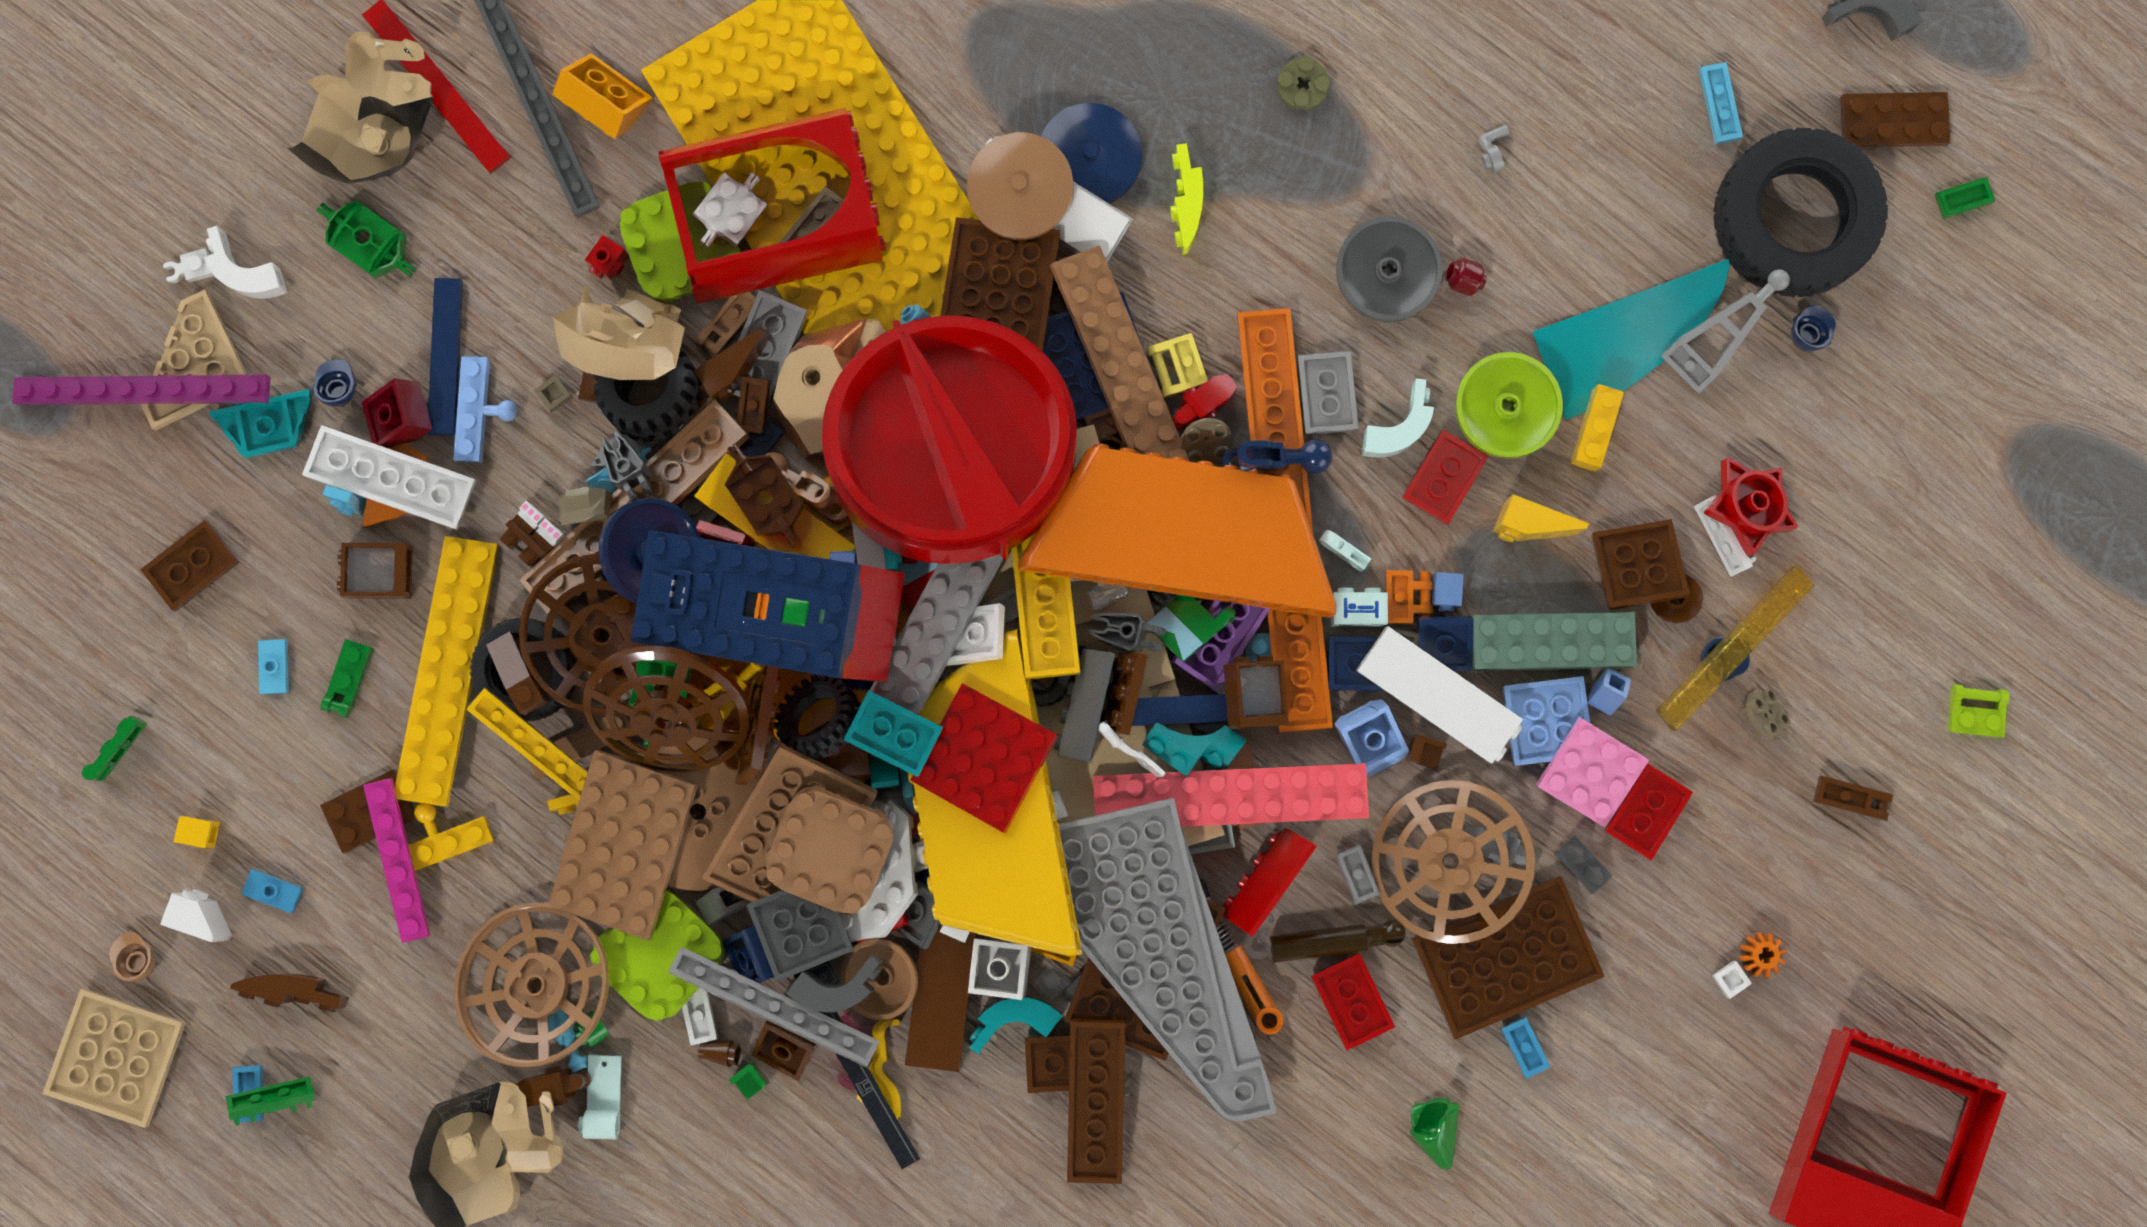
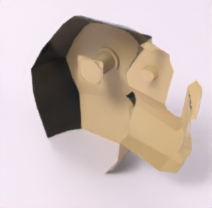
M498 1082L434 1106L416 1146L409 1179L417 1201L435 1227H465L505 1212L509 1214L517 1209L520 1199V1185L514 1172L548 1173L562 1162L563 1145L560 1138L555 1134L551 1116L554 1105L549 1092H542V1096L539 1099L545 1131L543 1137L532 1135L529 1127L526 1096L519 1090L517 1085L510 1082Z

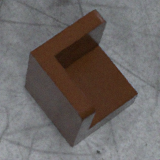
M1415 734L1412 736L1409 753L1405 761L1435 770L1438 768L1442 751L1446 749L1447 743Z

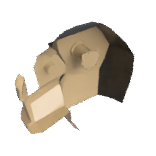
M354 32L346 42V79L332 75H320L306 80L319 94L302 142L287 149L320 174L347 184L382 178L394 174L407 165L413 158L434 99L431 95L432 85L420 74L385 71L383 63L386 60L419 61L424 59V50L420 44L408 39H404L402 42L376 39L370 32Z

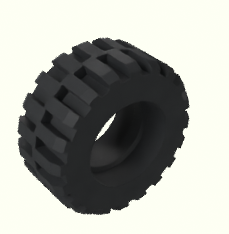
M680 347L676 368L667 372L669 374L667 387L663 394L652 403L641 406L628 404V394L636 380H618L595 375L598 383L594 384V393L597 396L595 400L598 407L621 434H626L630 439L636 441L641 438L644 442H652L654 437H657L660 441L666 439L667 434L671 432L675 435L681 431L679 429L680 426L683 424L687 426L692 420L690 418L691 413L695 414L699 408L696 400H701L702 390L699 388L702 383L694 371L696 369Z

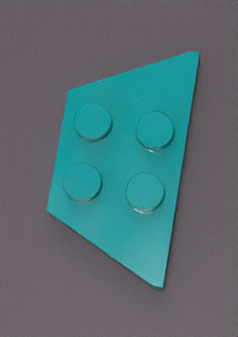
M307 389L269 398V403H245L209 411V414L222 428L227 438L234 443L239 453L246 459L299 447L313 392Z

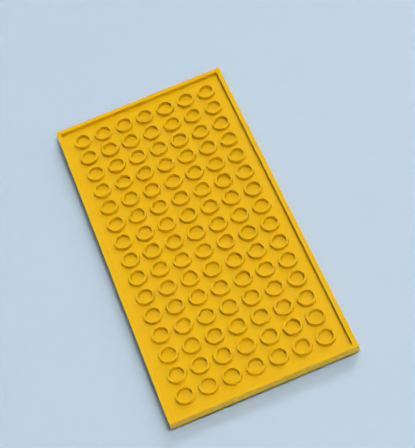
M757 0L641 69L642 74L687 145L843 108L846 111H851L854 126L851 128H857L861 151L858 153L863 152L866 163L867 176H864V178L869 177L872 186L873 201H870V203H876L879 214L880 226H877L878 236L883 235L886 251L882 252L883 260L780 284L775 287L784 301L809 311L802 328L805 335L865 318L878 320L887 332L893 329L892 323L894 320H899L900 322L902 311L909 305H919L931 317L940 316L956 217L979 219L959 184L842 0ZM776 145L698 163L712 186L716 184L723 173L742 184L749 177L750 173L755 174L754 178L756 176L760 178V181L751 191L755 196L764 201L767 206L744 236L752 250L778 244L825 186L845 200L851 182V177L835 160L817 150L797 145Z

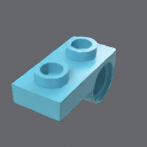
M326 485L323 496L330 501L329 505L337 508V512L347 516H352L353 513L363 514L367 498Z

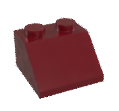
M394 378L361 402L372 443L389 448L413 442L432 430L420 382Z

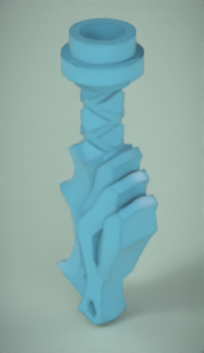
M561 1009L548 1017L549 1031L558 1028L569 1018ZM573 1026L555 1038L565 1048H568L575 1042L576 1036ZM578 1048L569 1054L571 1060H569L570 1063L567 1065L569 1069H572L573 1073L588 1067L587 1056L583 1057V1055H580Z

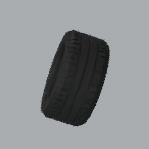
M520 618L502 621V623L496 624L495 627L493 626L485 632L486 634L477 642L478 645L475 646V651L472 653L473 657L470 661L471 682L473 683L472 686L475 689L476 695H479L484 688H487L517 714L519 712L509 694L501 686L498 671L486 644L509 631L514 636L516 642L520 643ZM529 618L527 640L543 641L545 623ZM552 626V639L566 637ZM570 648L554 650L559 662L570 672L577 662ZM552 666L551 677L547 684L556 691L564 678ZM573 685L565 698L570 699L572 697L575 685ZM546 693L550 700L549 703L528 715H519L527 722L541 720L552 716L553 713H557L564 706Z

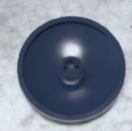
M1081 103L1070 106L1056 114L1042 132L1041 137L1056 145L1066 157L1071 168L1073 182L1109 204L1125 195L1139 175L1142 162V146L1139 135L1130 120L1112 107L1098 103Z
M657 498L638 499L617 509L609 517L602 529L598 550L602 571L612 588L623 598L637 604L649 530L701 538L694 521L677 505Z

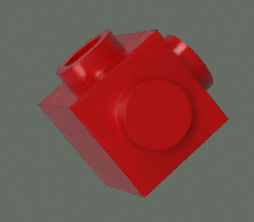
M602 234L585 258V262L590 267L588 271L599 279H602L604 276L611 281L614 276L617 277L625 267L624 262L629 255L624 248Z

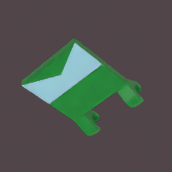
M1178 595L1147 624L1166 629L1164 636L1157 637L1184 663L1222 628L1233 622L1236 612L1232 607L1227 606L1215 619L1195 597Z

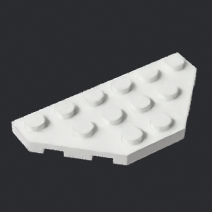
M889 800L887 803L892 805L889 820L892 823L893 831H895L893 843L872 895L866 905L860 908L857 913L839 912L851 942L887 937L918 895V885L915 883L914 867H916L915 844H912L911 829L914 828L913 817L893 800Z

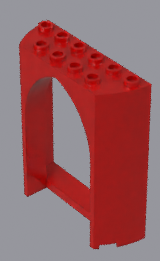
M843 108L658 151L686 261L687 273L690 277L697 304L883 260L882 252L886 251L883 235L878 236L877 226H880L879 214L876 203H870V201H873L872 186L869 177L864 178V176H867L866 163L863 152L858 153L861 151L857 128H851L854 126L851 111H846ZM797 145L817 150L829 156L841 165L851 177L849 190L838 211L827 223L814 232L791 241L697 262L675 168L765 147Z

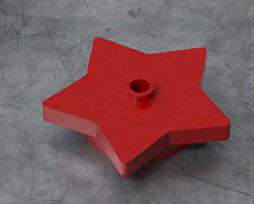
M1727 457L1721 461V492L1706 508L1704 514L1732 528L1745 554L1751 556L1758 551L1769 534L1790 532L1797 529L1798 524L1788 510L1787 496L1782 487V468L1764 471L1750 470Z

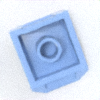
M1382 699L1369 701L1350 713L1340 716L1334 724L1354 764L1366 763L1367 776H1373L1400 762L1409 753V749L1389 706Z

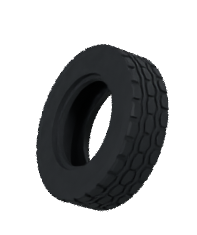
M1790 128L1762 138L1741 155L1720 184L1717 192L1718 196L1715 198V215L1713 216L1714 229L1717 230L1716 237L1719 246L1722 247L1726 259H1729V263L1731 262L1733 268L1741 277L1744 276L1746 281L1757 288H1763L1768 283L1770 273L1781 269L1788 273L1790 277L1789 285L1784 290L1775 291L1772 294L1779 293L1780 296L1795 297L1796 295L1798 297L1813 296L1815 293L1820 294L1837 287L1858 272L1872 258V254H1875L1881 243L1880 239L1884 236L1887 225L1885 223L1888 219L1887 195L1878 170H1875L1874 164L1867 155L1861 152V149L1852 142L1846 141L1847 139L1835 133L1831 134L1829 131L1817 128L1815 130H1811V128H1796L1793 130ZM1800 174L1817 180L1830 191L1838 206L1839 227L1836 237L1829 247L1815 252L1794 251L1778 243L1769 234L1762 221L1760 201L1762 192L1770 180L1782 175Z

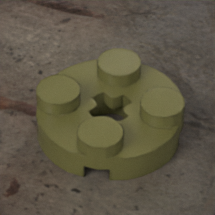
M1303 56L1293 59L1285 64L1280 71L1277 80L1278 96L1291 109L1313 110L1322 104L1326 98L1330 86L1328 73L1319 62L1311 57ZM1298 80H1308L1309 89L1306 90L1303 87L1298 89Z

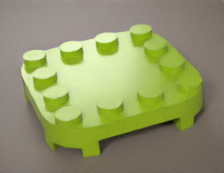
M695 181L680 185L679 189L697 262L740 253L741 250L738 245L735 247L722 238L716 237L709 248L704 247L706 242L703 245L699 242L708 230L702 222L692 215L712 187L705 181ZM668 190L638 200L628 206L627 209H624L620 215L621 235L638 282L647 296L656 301L670 304L676 303V299L692 294L691 281L687 273L686 261Z
M670 889L666 890L652 939L645 940L608 927L599 937L609 966V985L640 1014L655 1021L674 1017L682 1011L681 1009L700 989L668 973L681 947L721 966L724 962L725 949L721 935L708 926L700 916L678 897L677 893ZM595 945L590 955L594 965L601 963Z

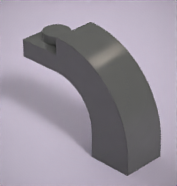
M1838 0L1827 7L1828 11L1821 18L1825 26L1828 27L1848 16L1867 14L1876 18L1883 25L1891 41L1914 31L1923 22L1919 12L1910 0Z
M877 954L871 955L849 983L843 985L826 983L807 969L800 974L786 994L800 1005L819 1012H837L848 1009L867 998L875 990L867 981L873 982L882 971V968L879 966L884 960Z

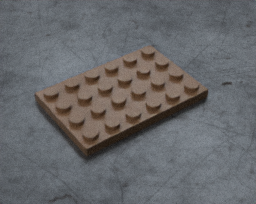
M779 742L764 771H762L705 868L702 879L751 902L781 891L782 889L767 879L766 862L786 808L794 794L803 788L813 787L816 784L826 786L825 790L870 807L877 795V790Z
M595 750L548 905L645 940L652 939L698 784L600 750Z

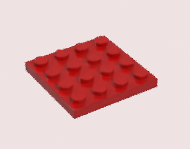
M962 683L940 723V726L944 728L920 776L912 775L910 781L997 830L1006 833L1058 735Z

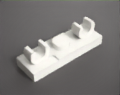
M1716 495L1695 505L1694 508L1730 577L1751 568L1756 557L1749 558L1745 554L1732 528L1704 514L1706 508L1716 498Z

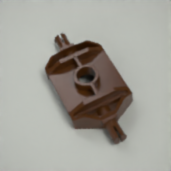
M737 443L732 445L738 454L729 446L727 450L736 461V465L724 485L739 505L758 536L782 534L791 545V548H794L796 545L791 538L792 536L799 545L801 540L794 532L793 525L799 518L804 506L771 455L747 457L743 454ZM762 490H770L773 494L771 502L767 504L760 503L758 500L759 493Z

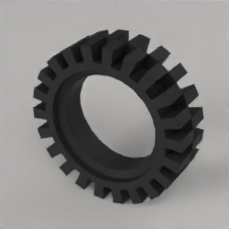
M817 675L811 676V683L805 678L801 680V688L795 684L791 688L795 692L792 696L788 693L785 694L783 698L787 703H779L777 708L782 712L775 713V719L778 722L774 723V728L777 730V737L783 744L817 760L819 759V754L823 758L829 756L828 749H831L834 753L839 750L836 745L838 742H841L843 745L847 743L844 740V736L847 734L859 710L858 706H860V703L856 699V695L840 679L823 675L819 678ZM834 698L836 700V712L828 725L814 735L801 736L798 731V724L803 713L818 700Z

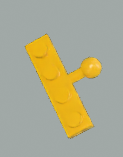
M419 803L415 807L414 816L419 822L424 824L428 834L427 838L409 844L415 871L495 841L486 815L439 833L434 821L436 816L434 805Z

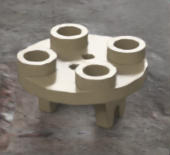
M1203 418L1194 421L1185 429L1181 436V449H1185L1189 461L1193 463L1198 461H1209L1213 464L1221 462L1224 452L1232 449L1233 436L1230 428L1223 421L1215 418Z
M1758 689L1750 692L1747 697L1746 706L1739 710L1741 715L1748 713L1752 725L1757 730V732L1753 733L1755 739L1761 736L1772 741L1780 739L1786 733V728L1791 725L1790 717L1787 713L1783 712L1777 701L1776 693L1772 689Z

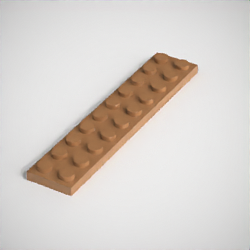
M1100 245L1052 263L1050 268L1126 448L1134 449L1135 453L1144 455L1148 452L1159 453L1162 455V458L1168 459L1184 457L1188 459L1187 462H1190L1185 449H1181V439Z
M714 399L646 462L652 470L648 481L654 493L648 496L641 488V484L636 486L634 490L639 499L657 498L677 505L712 473L726 453L731 455L727 450L729 446L736 451L732 444L737 443L740 447L750 437ZM619 488L611 496L609 517L623 505L632 502L627 493ZM609 518L580 523L519 581L531 593L541 578L557 565L572 558L599 554L600 535ZM600 564L593 565L595 580L603 574ZM582 567L574 568L558 576L544 590L557 600L570 588L584 583ZM578 594V595L572 597L570 600H568V601L564 604V606L567 607V606H568L570 603H572L580 594ZM537 599L538 604L548 615L550 608Z

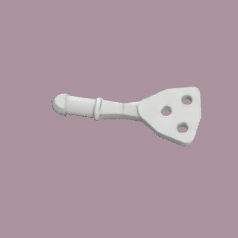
M1099 723L1097 730L1111 743L1113 748H1118L1136 758L1148 773L1163 778L1166 773L1154 761L1141 751H1135L1123 741V738L1118 736L1107 723Z

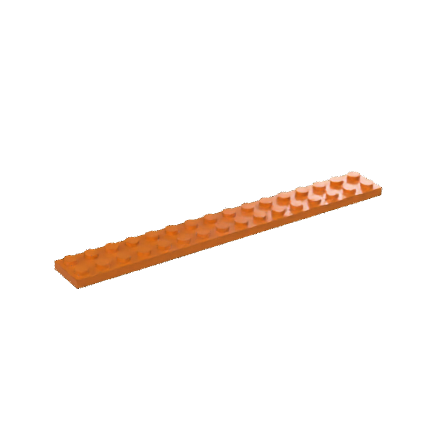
M1290 308L1238 312L1237 320L1249 440L1283 442L1284 449H1301L1304 445L1291 310ZM1285 465L1284 468L1275 472H1265L1266 475L1272 476L1275 474L1290 475V479L1295 481L1313 533L1307 471L1301 465ZM1270 609L1267 613L1271 656H1273V661L1284 660L1289 725L1278 726V732L1289 733L1332 729L1333 723L1322 617Z

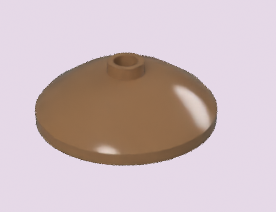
M873 938L862 943L860 942V944L853 947V951L846 955L842 963L840 973L841 985L849 983L869 957L877 954L884 960L879 966L882 968V971L873 982L867 981L875 990L867 998L852 1007L858 1013L870 1019L887 1020L903 1013L912 1004L918 988L916 966L908 952L891 940ZM884 971L889 974V980L885 979Z

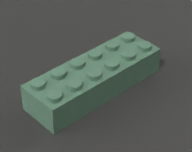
M1635 612L1471 616L1473 618L1472 671L1607 669L1608 667L1611 669H1630L1637 666Z

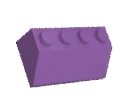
M1204 599L1201 605L1215 619L1227 606L1232 607L1236 612L1234 621L1222 628L1184 663L1170 650L1168 653L1169 662L1185 674L1217 692L1224 681L1223 665L1233 663V658L1241 655L1270 609Z

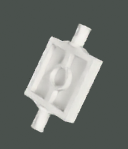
M723 173L694 211L692 216L702 222L708 230L699 241L702 245L706 242L704 247L709 248L716 237L725 239L737 247L764 211L767 204L751 191L760 181L758 176L754 178V173H750L743 184L736 182L730 176Z

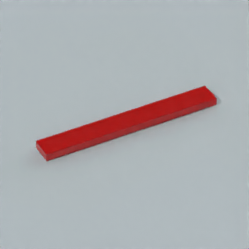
M379 0L361 14L382 40L402 42L404 39L417 42L384 0ZM425 51L424 59L419 61L399 60L408 73L420 74L431 83V95L434 98L432 103L490 174L511 159Z

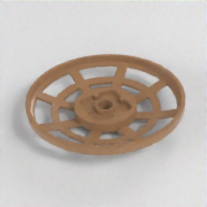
M1447 780L1421 786L1406 794L1393 805L1377 830L1372 849L1371 863L1373 877L1381 894L1379 896L1385 907L1399 923L1423 938L1441 943L1458 944L1487 938L1500 931L1515 918L1523 908L1531 892L1535 878L1536 859L1529 829L1521 815L1508 801L1484 786L1468 781ZM1437 789H1460L1456 804L1438 805L1423 811L1416 800V797ZM1470 792L1480 793L1493 800L1509 816L1494 824L1483 813L1467 807ZM1407 805L1415 818L1404 828L1397 845L1383 843L1382 839L1390 821L1402 807ZM1454 812L1451 828L1437 831L1429 820V817L1440 813ZM1465 815L1477 819L1488 830L1476 838L1462 831ZM1420 825L1428 837L1420 850L1405 847L1412 831ZM1515 825L1521 834L1525 846L1526 870L1509 867L1508 848L1502 833ZM1493 839L1496 840L1500 852V865L1485 862L1482 846ZM1380 853L1395 856V873L1402 889L1391 897H1388L1380 876ZM1450 853H1454L1459 859V864L1454 869H1448L1444 864V858ZM1403 858L1418 860L1421 875L1409 884L1403 871ZM1482 874L1498 876L1493 889L1483 899L1475 887ZM1511 878L1523 881L1521 891L1515 903L1505 915L1498 919L1489 905L1501 893L1506 879ZM1427 884L1438 891L1437 908L1422 901L1415 892ZM1466 892L1474 904L1462 910H1448L1451 894ZM1408 898L1419 909L1436 916L1434 932L1424 930L1410 922L1397 910L1396 906ZM1480 912L1489 924L1488 927L1470 934L1445 935L1447 919L1465 918Z
M548 903L520 904L503 910L490 918L477 930L462 953L456 970L454 1001L457 1016L464 1033L484 1055L505 1065L532 1068L545 1066L563 1059L586 1041L596 1028L603 1014L609 990V966L606 953L599 937L590 925L577 915L549 906ZM530 913H553L569 919V922L563 934L549 929H534ZM519 916L523 930L522 933L507 940L497 951L484 943L487 937L499 926ZM578 927H581L593 941L601 963L588 967L582 951L572 941ZM536 938H551L559 941L552 956L539 953ZM525 941L527 955L522 956L515 963L505 957L513 947ZM568 948L574 954L580 966V970L567 973L564 965L561 963ZM478 952L491 961L485 973L483 993L467 996L468 975L473 959ZM498 966L508 972L504 982V989L493 991L494 976ZM602 974L601 996L596 1012L591 1019L583 1012L589 996L590 978ZM539 978L542 982V987L539 992L533 993L531 985L535 979ZM582 981L581 995L577 1006H575L566 999L569 984ZM506 1000L510 1008L515 1012L507 1023L499 1016L494 1002ZM485 1004L490 1020L500 1031L490 1044L477 1031L468 1007ZM559 1009L570 1016L561 1026L549 1032V1016ZM525 1017L537 1019L538 1035H526L515 1030ZM575 1022H578L586 1029L571 1046L550 1056V1040L565 1033ZM509 1038L522 1043H538V1059H517L504 1055L498 1050Z

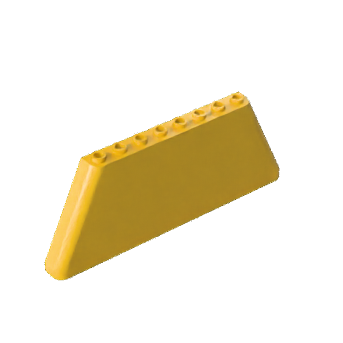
M1020 629L1004 633L1003 659L963 664L934 687L920 713V716L940 725L958 689L964 683L1039 724L1031 679L1025 678ZM1044 761L1006 833L997 830L910 781V784L914 785L916 795L913 796L914 809L916 812H919L920 818L918 833L920 838L924 840L925 850L922 852L925 866H928L930 877L927 878V885L930 893H933L935 904L932 905L934 919L936 921L939 920L940 924L1065 956L1082 955L1047 761ZM908 772V777L910 781L913 774Z

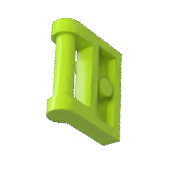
M1953 684L1950 690L1947 732L2004 738L2009 691L2004 689H1998L1997 691L1964 688L1963 685ZM1964 698L1995 702V710L1961 706V700Z

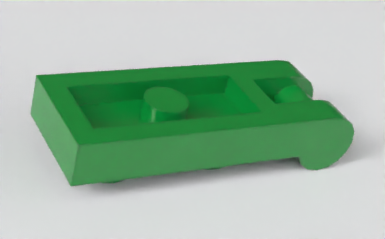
M347 639L344 640L326 695L322 699L320 710L328 713L334 711L338 713V716L349 717L373 650L372 647ZM338 693L345 695L342 703L336 701Z
M128 716V718H124L117 725V732L113 738L102 745L99 751L101 754L94 763L83 767L82 776L86 780H105L148 723L140 717Z

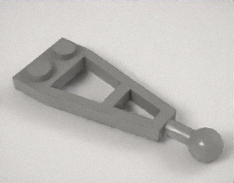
M1781 269L1772 271L1768 276V283L1756 295L1750 291L1679 337L1660 356L1699 394L1719 375L1767 308L1763 302L1773 292L1787 288L1790 282L1788 273ZM1750 302L1755 309L1739 330L1727 317ZM1719 322L1734 338L1711 368L1687 343Z

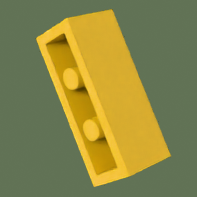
M1600 384L1592 389L1571 457V465L1593 472L1602 467L1624 395L1623 391Z

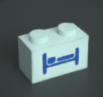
M1338 588V592L1333 593L1337 605L1336 615L1331 618V627H1385L1388 625V592H1381V588H1365L1364 592H1354V588Z

